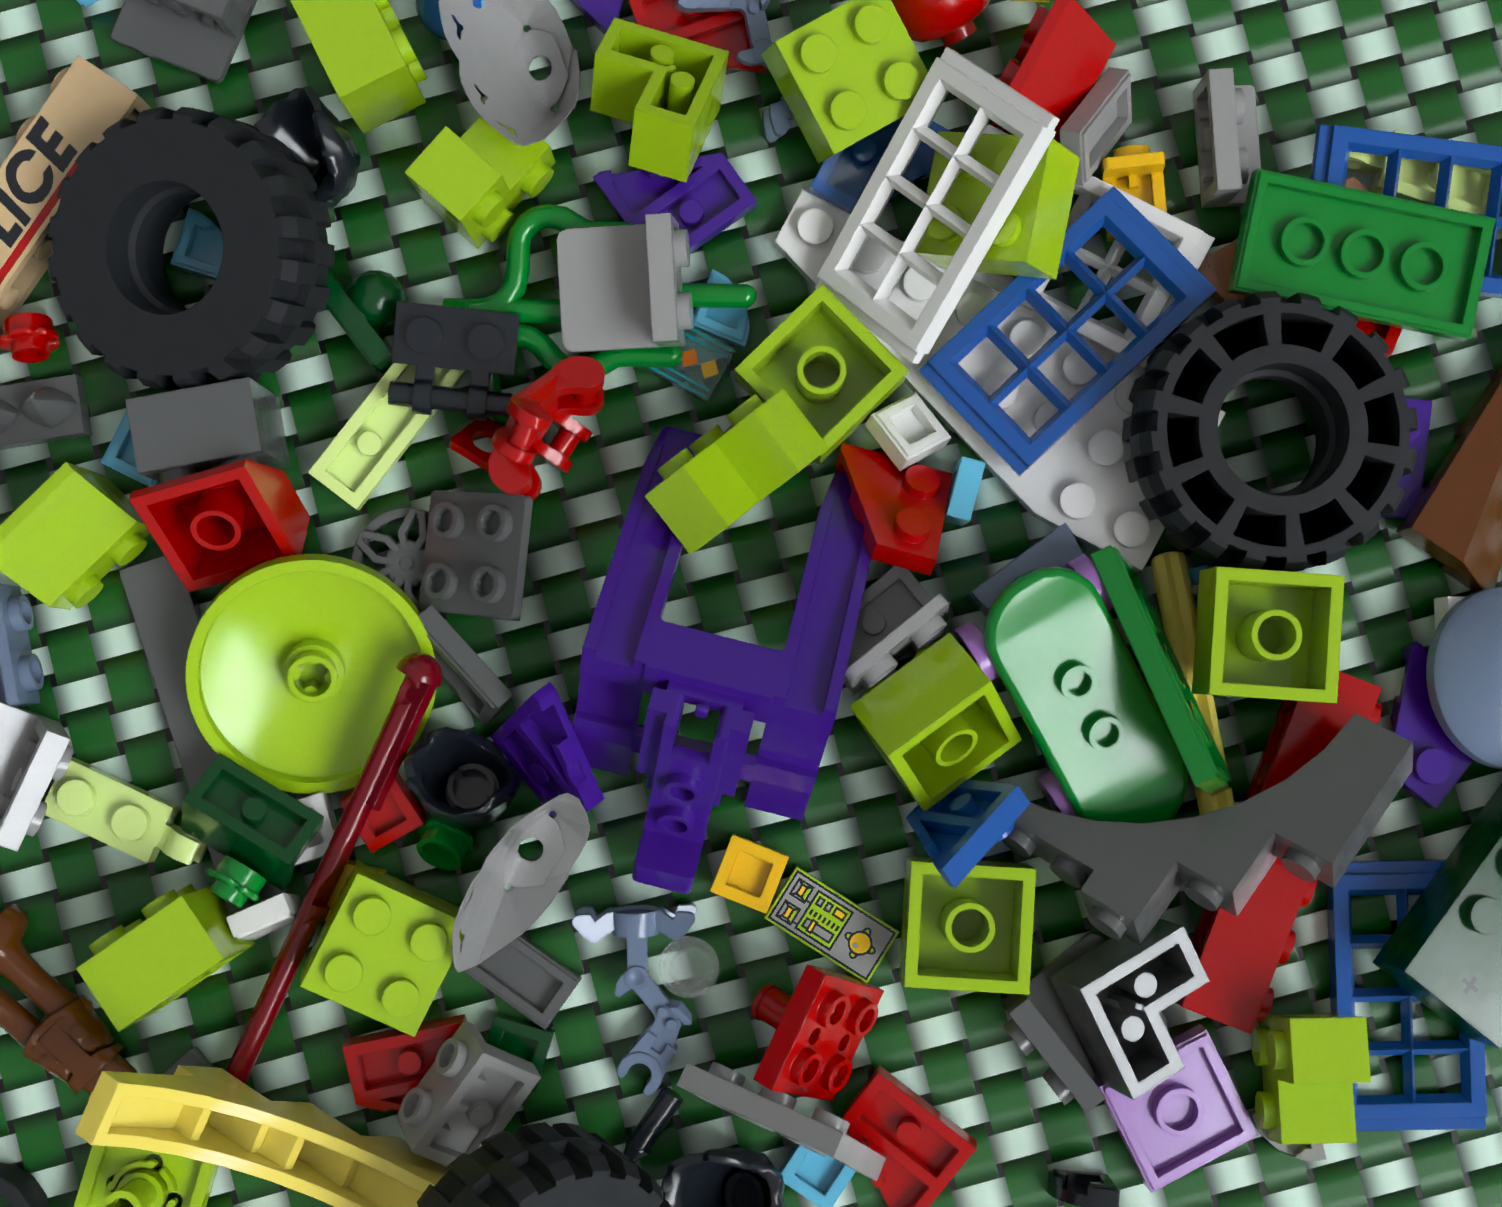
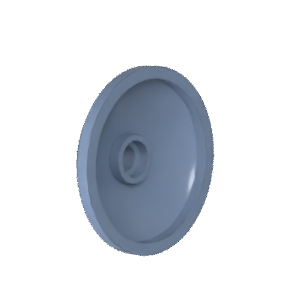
M1502 587L1477 591L1461 599L1451 607L1434 632L1426 665V680L1430 703L1446 736L1469 758L1480 764L1497 769H1502Z

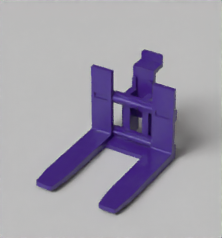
M665 426L661 429L643 464L582 647L579 672L581 676L573 729L592 768L628 776L633 752L639 753L636 772L648 775L646 788L651 789L645 825L635 857L632 878L639 883L688 894L692 890L712 806L719 807L722 794L734 797L738 779L750 782L745 807L800 821L803 820L838 710L871 558L862 537L864 533L863 525L855 518L849 502L852 489L845 472L838 473L837 470L819 510L785 649L779 651L663 621L661 618L683 545L649 503L645 495L664 481L657 470L685 448L690 451L693 457L696 456L689 446L703 436ZM643 692L651 694L643 726L639 725L638 721ZM685 703L696 705L694 715L700 718H706L709 709L722 712L714 743L678 734ZM753 720L766 723L758 755L746 753Z

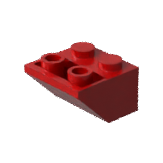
M1055 0L1051 9L1039 5L1022 39L1024 40L1015 58L1010 59L999 79L1060 119L1054 129L1056 134L1053 138L1059 143L1060 128L1094 87L1116 46L1076 0ZM993 121V127L1013 135Z

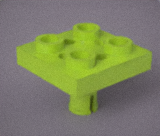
M92 1145L73 1207H175L178 1204V1198L174 1197L168 1201V1196L172 1192L178 1193L182 1197L181 1207H206L219 1165L178 1155L136 1148ZM151 1154H157L162 1158L163 1164L161 1169H153L158 1165V1160L154 1158L148 1160Z

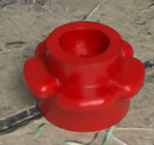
M25 312L11 315L3 321L4 335L0 336V348L5 351L10 350L12 358L18 362L38 363L45 361L50 357V352L55 351L60 346L59 334L54 331L53 320L47 315Z

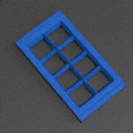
M1320 124L1317 126L1310 175L1311 180L1345 186L1350 151L1388 156L1383 195L1397 197L1401 158L1439 163L1434 205L1448 208L1453 165L1490 169L1491 176L1486 214L1477 215L1496 218L1480 296L1502 299V275L1492 274L1497 229H1502V217H1499L1502 199L1501 146L1341 125L1330 126Z
M1114 186L1066 230L1059 267L1065 264L1096 295L1071 320L1067 322L1036 291L1047 279L1017 276L918 371L934 390L1019 477L1217 290ZM1102 227L1135 258L1108 285H1105L1075 254ZM1143 267L1176 299L1148 326L1115 295ZM1025 300L1057 332L1029 359L997 327ZM1104 304L1136 336L1109 363L1076 332ZM986 337L1018 368L990 396L958 364ZM1065 341L1097 372L1070 400L1037 368ZM1026 378L1058 409L1031 437L998 405Z
M1446 859L1352 861L1335 888L1326 885L1331 1013L1355 1016V1002H1400L1401 1041H1368L1369 1056L1402 1055L1403 1094L1358 1095V1083H1353L1356 1131L1486 1129L1485 1118H1488L1485 1043L1466 1038L1460 1033L1459 1040H1414L1412 1001H1419L1400 984V987L1354 988L1353 949H1382L1392 934L1352 935L1351 896L1396 895L1398 927L1409 912L1408 895H1421ZM1460 1054L1461 1093L1416 1094L1414 1055Z

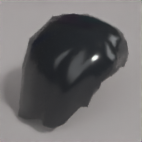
M311 86L295 88L289 91L287 98L275 101L267 109L265 117L254 124L262 134L276 137L290 148L294 158L292 162L307 167L317 183V190L313 194L317 201L326 203L328 211L335 207L343 198L347 197L356 186L361 160L360 153L350 132L322 103Z
M444 727L432 730L427 733V739L416 745L404 759L406 785L408 789L416 794L420 804L431 814L434 820L463 830L479 829L484 825L493 823L508 810L520 787V776L515 766L507 761L500 748L493 741L474 732L470 728L459 730Z
M747 1148L710 1149L705 1152L683 1156L670 1163L667 1174L661 1183L663 1198L669 1202L670 1207H785L783 1200L785 1188L783 1175L775 1168L766 1154Z

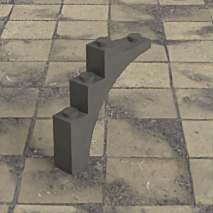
M1355 713L1323 751L1286 780L1244 802L1196 817L1151 823L1093 821L1048 810L1030 802L1031 804L1016 819L1012 832L1001 841L1009 849L1022 857L1029 858L1032 853L1050 863L1051 871L1062 881L1072 887L1081 888L1080 891L1089 914L1087 918L1103 934L1115 940H1119L1124 935L1137 944L1142 945L1182 886L1184 887L1185 894L1201 907L1210 911H1216L1220 907L1237 917L1277 857L1281 859L1280 862L1283 867L1297 878L1311 883L1317 879L1335 888L1412 772L1413 742Z

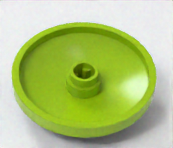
M297 554L276 558L245 571L227 584L210 602L201 616L189 646L185 675L186 691L190 709L199 730L218 755L219 753L281 791L298 794H318L321 792L334 793L354 788L406 675L396 668L397 664L405 656L417 652L429 654L436 659L434 647L427 637V631L419 617L421 613L411 599L390 579L366 565L343 557L327 554ZM436 690L407 753L419 739L429 720Z

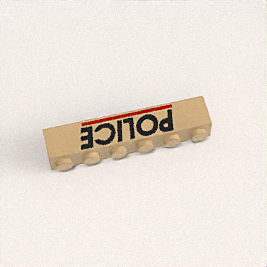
M79 55L70 67L62 69L56 75L50 87L49 98L36 116L28 118L21 125L16 135L15 147L3 164L0 165V336L3 334V321L7 317L17 314L49 267L48 258L53 257V238L48 237L51 216L56 217L61 200L56 196L64 178L72 176L78 166L75 160L91 142L100 143L105 138L102 133L114 123L123 118L137 121L136 117L142 111L152 109L138 94Z

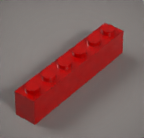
M1339 671L1337 703L1282 700L1244 801L1286 780L1328 746L1355 713L1378 724L1382 705L1377 703L1382 688ZM1277 857L1237 917L1220 907L1216 911L1203 908L1191 943L1210 981L1175 1003L1185 1009L1252 1034L1256 1021L1262 1023L1271 1009L1274 989L1269 986L1277 965H1284L1292 953L1296 939L1295 931L1291 930L1299 907L1305 908L1311 901L1316 889L1317 879L1311 883L1297 878L1283 867L1280 862L1281 859Z

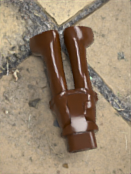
M16 903L0 913V974L30 998L46 1015L41 1020L37 1019L0 986V1027L8 1032L24 1048L23 1055L27 1059L31 1060L32 1063H37L55 1077L68 1083L70 1089L76 1095L82 1089L91 1095L102 1071L137 1073L138 1071L119 1053L124 1046L120 1042L111 1046L114 1038L105 1023L94 1011L93 1002L84 994L77 996L46 972L28 953L22 943L30 923L26 912Z

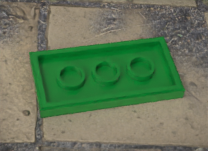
M1257 168L1251 173L1227 292L1248 297L1256 292L1276 291L1281 298L1288 299L1297 292L1319 297L1321 301L1320 308L1326 311L1341 306L1358 316V320L1458 341L1470 340L1496 218Z
M1111 545L1090 554L1192 782L1196 787L1212 796L1232 788L1231 784L1234 782L1136 569L1116 547L1113 548Z

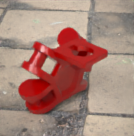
M572 356L563 359L549 372L518 394L510 397L506 406V411L510 416L505 427L486 418V421L475 420L451 437L450 449L488 471L492 482L505 494H523L531 496L534 501L542 489L541 478L533 463L535 456L567 474L573 465L569 458L578 443L586 444L592 435L589 429L569 415L591 416L602 409L604 405V391L602 387L605 378V370L602 364L587 356ZM553 424L559 430L551 443L547 445L542 441V438L550 425ZM480 437L492 438L491 445L494 448L491 453L485 452L475 446L473 440Z

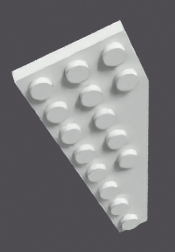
M802 189L775 239V247L815 288L820 279L817 275L851 214ZM868 237L850 271L877 291L896 256L871 237ZM919 255L944 274L946 268ZM907 265L888 300L917 321L936 286ZM971 279L929 354H924L919 364L911 363L871 332L909 370L904 380L908 387L920 396L930 410L952 433L955 432L981 461L986 463L985 467L1019 499L1018 502L1033 517L1054 528L1066 523L1076 540L1097 551L1109 545L1113 548L1116 547L1137 572L1143 570L1165 527L1158 519L1149 521L1139 505V502L1145 499L1138 481L1129 483L1124 462L1131 460L1132 457L1130 443L1122 441L1123 420L1130 417L1133 404L1128 400L1135 380L1144 374L1145 369L1137 366L1019 477L918 372L929 359L999 293ZM1019 305L997 326L1028 359L1057 333L1042 316L1022 305ZM987 337L958 363L989 396L1018 370ZM1084 339L1107 363L1116 356ZM1066 341L1037 367L1068 400L1097 374ZM1027 378L998 404L1029 437L1058 411ZM1222 410L1219 413L1218 426L1226 413Z

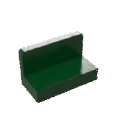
M219 753L183 799L181 828L184 832L220 854L227 855L264 877L268 883L284 891L292 881L295 863L322 828L324 816Z

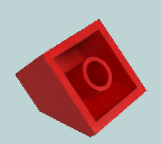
M249 459L131 492L129 501L188 592L231 581L261 563L280 557L302 554L310 520L307 510L285 472Z

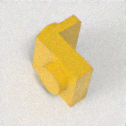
M1129 145L1113 150V157L1102 159V181L1167 213L1163 174L1165 156L1163 151L1150 152L1147 145ZM1106 230L1107 242L1115 241V238Z

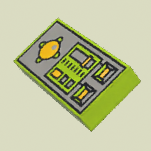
M797 865L764 916L772 924L865 983L869 982L899 934L898 929Z

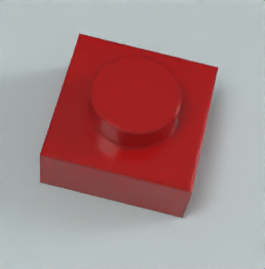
M399 772L394 779L381 810L375 811L371 809L360 833L361 838L371 853L423 825L427 817ZM353 790L343 795L339 802L343 810Z

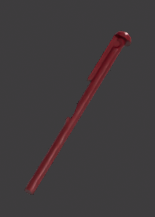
M421 652L411 653L402 658L396 666L399 671L406 674L225 1070L245 1084L316 929L329 913L331 907L327 906V903L347 864L371 809L375 811L381 810L436 687L441 686L443 679L441 666L429 654Z

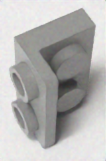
M1233 68L1208 69L1193 91L1201 208L1245 206L1251 173L1257 168L1261 169L1255 88L1252 85L1234 86Z
M464 1021L452 1038L447 1039L441 1045L435 1062L417 1087L412 1088L402 1101L397 1114V1120L411 1152L445 1166H448L462 1153H472L482 1146L481 1141L504 1130L541 1079V1076L533 1063L485 1043L478 1027L475 1024Z

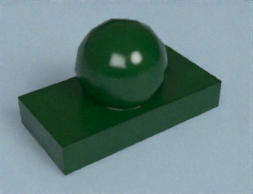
M328 267L326 286L330 287L331 290L326 308L370 365L382 374L386 373L393 364L391 363L393 347L379 331V328H385L395 323L396 301H405V293L399 280L390 273L381 270H369L357 275L347 289L334 271Z

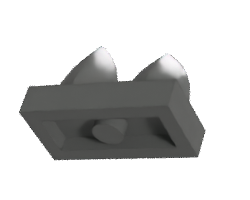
M73 374L0 386V450L92 436L83 377Z

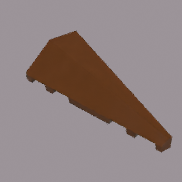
M1502 365L1455 433L1454 437L1458 440L1396 531L1399 535L1441 562L1438 566L1439 569L1473 592L1495 588L1502 564Z

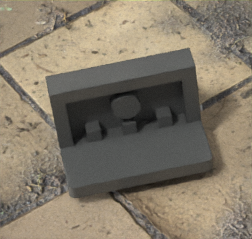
M125 0L112 30L111 37L119 45L219 84L223 82L257 0Z
M433 491L429 507L419 609L424 611L432 605L441 613L520 621L533 509L532 497L523 494Z

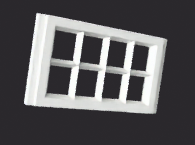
M946 47L940 58L936 57L819 271L817 277L820 279L815 288L817 289L823 284L867 329L911 363L919 364L924 354H929L1054 138L1056 134L1054 129L1060 119L955 50ZM948 92L978 111L958 147L929 128ZM990 119L1020 139L1000 176L969 156ZM921 141L950 160L931 196L902 176ZM961 169L992 189L972 225L942 205ZM895 189L923 209L904 244L876 224ZM934 217L964 238L944 274L915 253ZM868 237H871L896 256L877 291L850 271ZM907 265L936 286L917 321L888 300Z
M989 124L986 125L982 132L986 134L1010 135ZM1092 175L1083 186L1075 185L1074 193L1079 195L1069 213L1066 230L1087 211L1091 202L1095 203L1113 186ZM1116 188L1167 240L1173 242L1172 245L1197 270L1199 269L1215 239L1214 237ZM1115 239L1105 259L1083 248L1078 249L1075 254L1084 263L1098 269L1096 276L1107 285L1111 276L1115 278L1123 270V268L1117 265L1126 249ZM976 272L972 280L997 293H1000L1015 279L1009 275ZM1135 275L1126 283L1145 293L1135 315L1146 326L1176 300L1155 278L1151 283ZM1047 279L1036 289L1067 322L1096 296L1088 289L1076 310L1043 293L1050 279ZM1026 300L1020 304L1039 314ZM1092 317L1076 331L1082 338L1114 355H1118L1136 338L1129 328L1123 334ZM1151 354L1148 357H1146L1138 366L1145 369L1147 365V360L1151 356Z

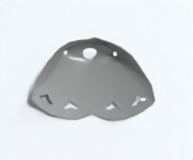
M439 0L438 6L444 35L459 60L460 81L473 108L484 121L515 144L527 146L545 140L575 108L580 92L578 52L573 48L566 28L555 7L549 0H484V5L481 9L473 6V0ZM452 15H454L458 23L463 26V30L460 34V39L457 36V25L454 22ZM525 25H529L531 27V30L525 32L523 31V27ZM545 56L551 62V74L544 80H535L529 73V66L533 59ZM474 84L487 97V99L484 101V104L481 102V95L475 88ZM558 106L556 112H552L551 107ZM499 123H501V124H503L504 126H507V127H509V128H512V129L514 130V134H515L517 137H515V136L510 132L509 129L503 127V126L500 125Z
M565 793L558 795L533 810L513 825L489 853L481 870L471 882L454 921L452 954L454 967L458 973L479 965L518 938L551 904L567 880L568 871L581 854L588 840L590 832L589 820L579 798ZM551 811H555V818L549 816ZM534 837L542 843L543 854L537 860L524 859L518 853L519 845L522 841ZM505 884H510L513 888L506 890L504 886ZM460 931H461L462 934H464L462 946H461V940H460V937H459Z

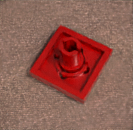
M809 964L806 965L792 996L783 992L776 985H765L756 995L751 1013L753 1018L765 1022L775 1028L776 1031L753 1080L771 1091L833 1101L836 1093L846 1085L852 1072L851 1061L862 1037L872 1029L878 1016L877 1005L884 990L869 982L865 983L859 978Z

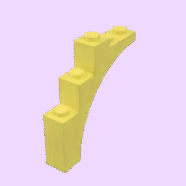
M178 1065L174 1075L102 1071L75 1130V1134L90 1145L136 1148L178 1155L227 1167L282 1185L316 1198L333 1207H418L417 1201L430 1184L435 1186L448 1172L447 1168L442 1164L412 1153L408 1143L400 1137L361 1136L310 1102L270 1101L222 1068Z

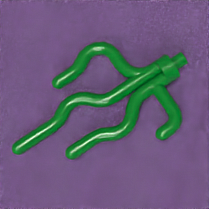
M546 204L532 207L521 214L510 228L506 245V274L504 282L498 291L483 298H445L442 306L521 314L520 323L561 324L560 299H521L526 292L528 283L530 245L534 235L540 230L547 228L556 229L561 232L565 229L633 224L622 221L588 220L564 206ZM682 283V292H691L693 307L748 308L756 301V291L748 284ZM520 324L518 347L531 352L547 370L550 371L560 361L570 357L562 352L549 336L536 327ZM678 346L597 351L588 357L601 363L606 375L621 367H676L683 359V352ZM491 373L490 391L502 392L501 374ZM491 416L502 423H507L509 417Z

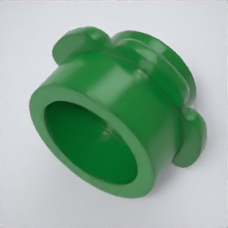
M434 818L428 819L426 823L419 827L418 834L420 839L416 845L417 852L423 860L436 868L448 871L457 870L460 868L463 860L471 858L475 852L470 829L463 830L454 826L444 825L434 820Z
M224 855L215 870L210 867L207 870L208 875L215 879L209 890L237 908L241 909L247 899L253 903H259L262 900L257 895L267 880L239 861Z

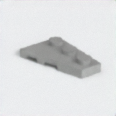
M712 1062L708 1072L686 1063L676 1086L768 1131H776L781 1136L823 1157L828 1155L857 1173L877 1181L886 1158L848 1136L846 1133L850 1126L849 1122L817 1107L812 1117H807L793 1110L797 1099L786 1093L771 1091L765 1086H762L759 1095L742 1087L746 1079L744 1075L719 1063Z

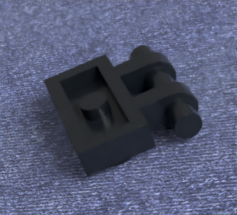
M396 301L391 363L416 365L414 383L390 381L388 405L412 407L413 414L431 415L432 410L467 413V419L486 421L487 415L509 417L506 406L513 394L490 391L491 373L513 376L516 373L521 314ZM437 367L471 371L469 389L435 385Z

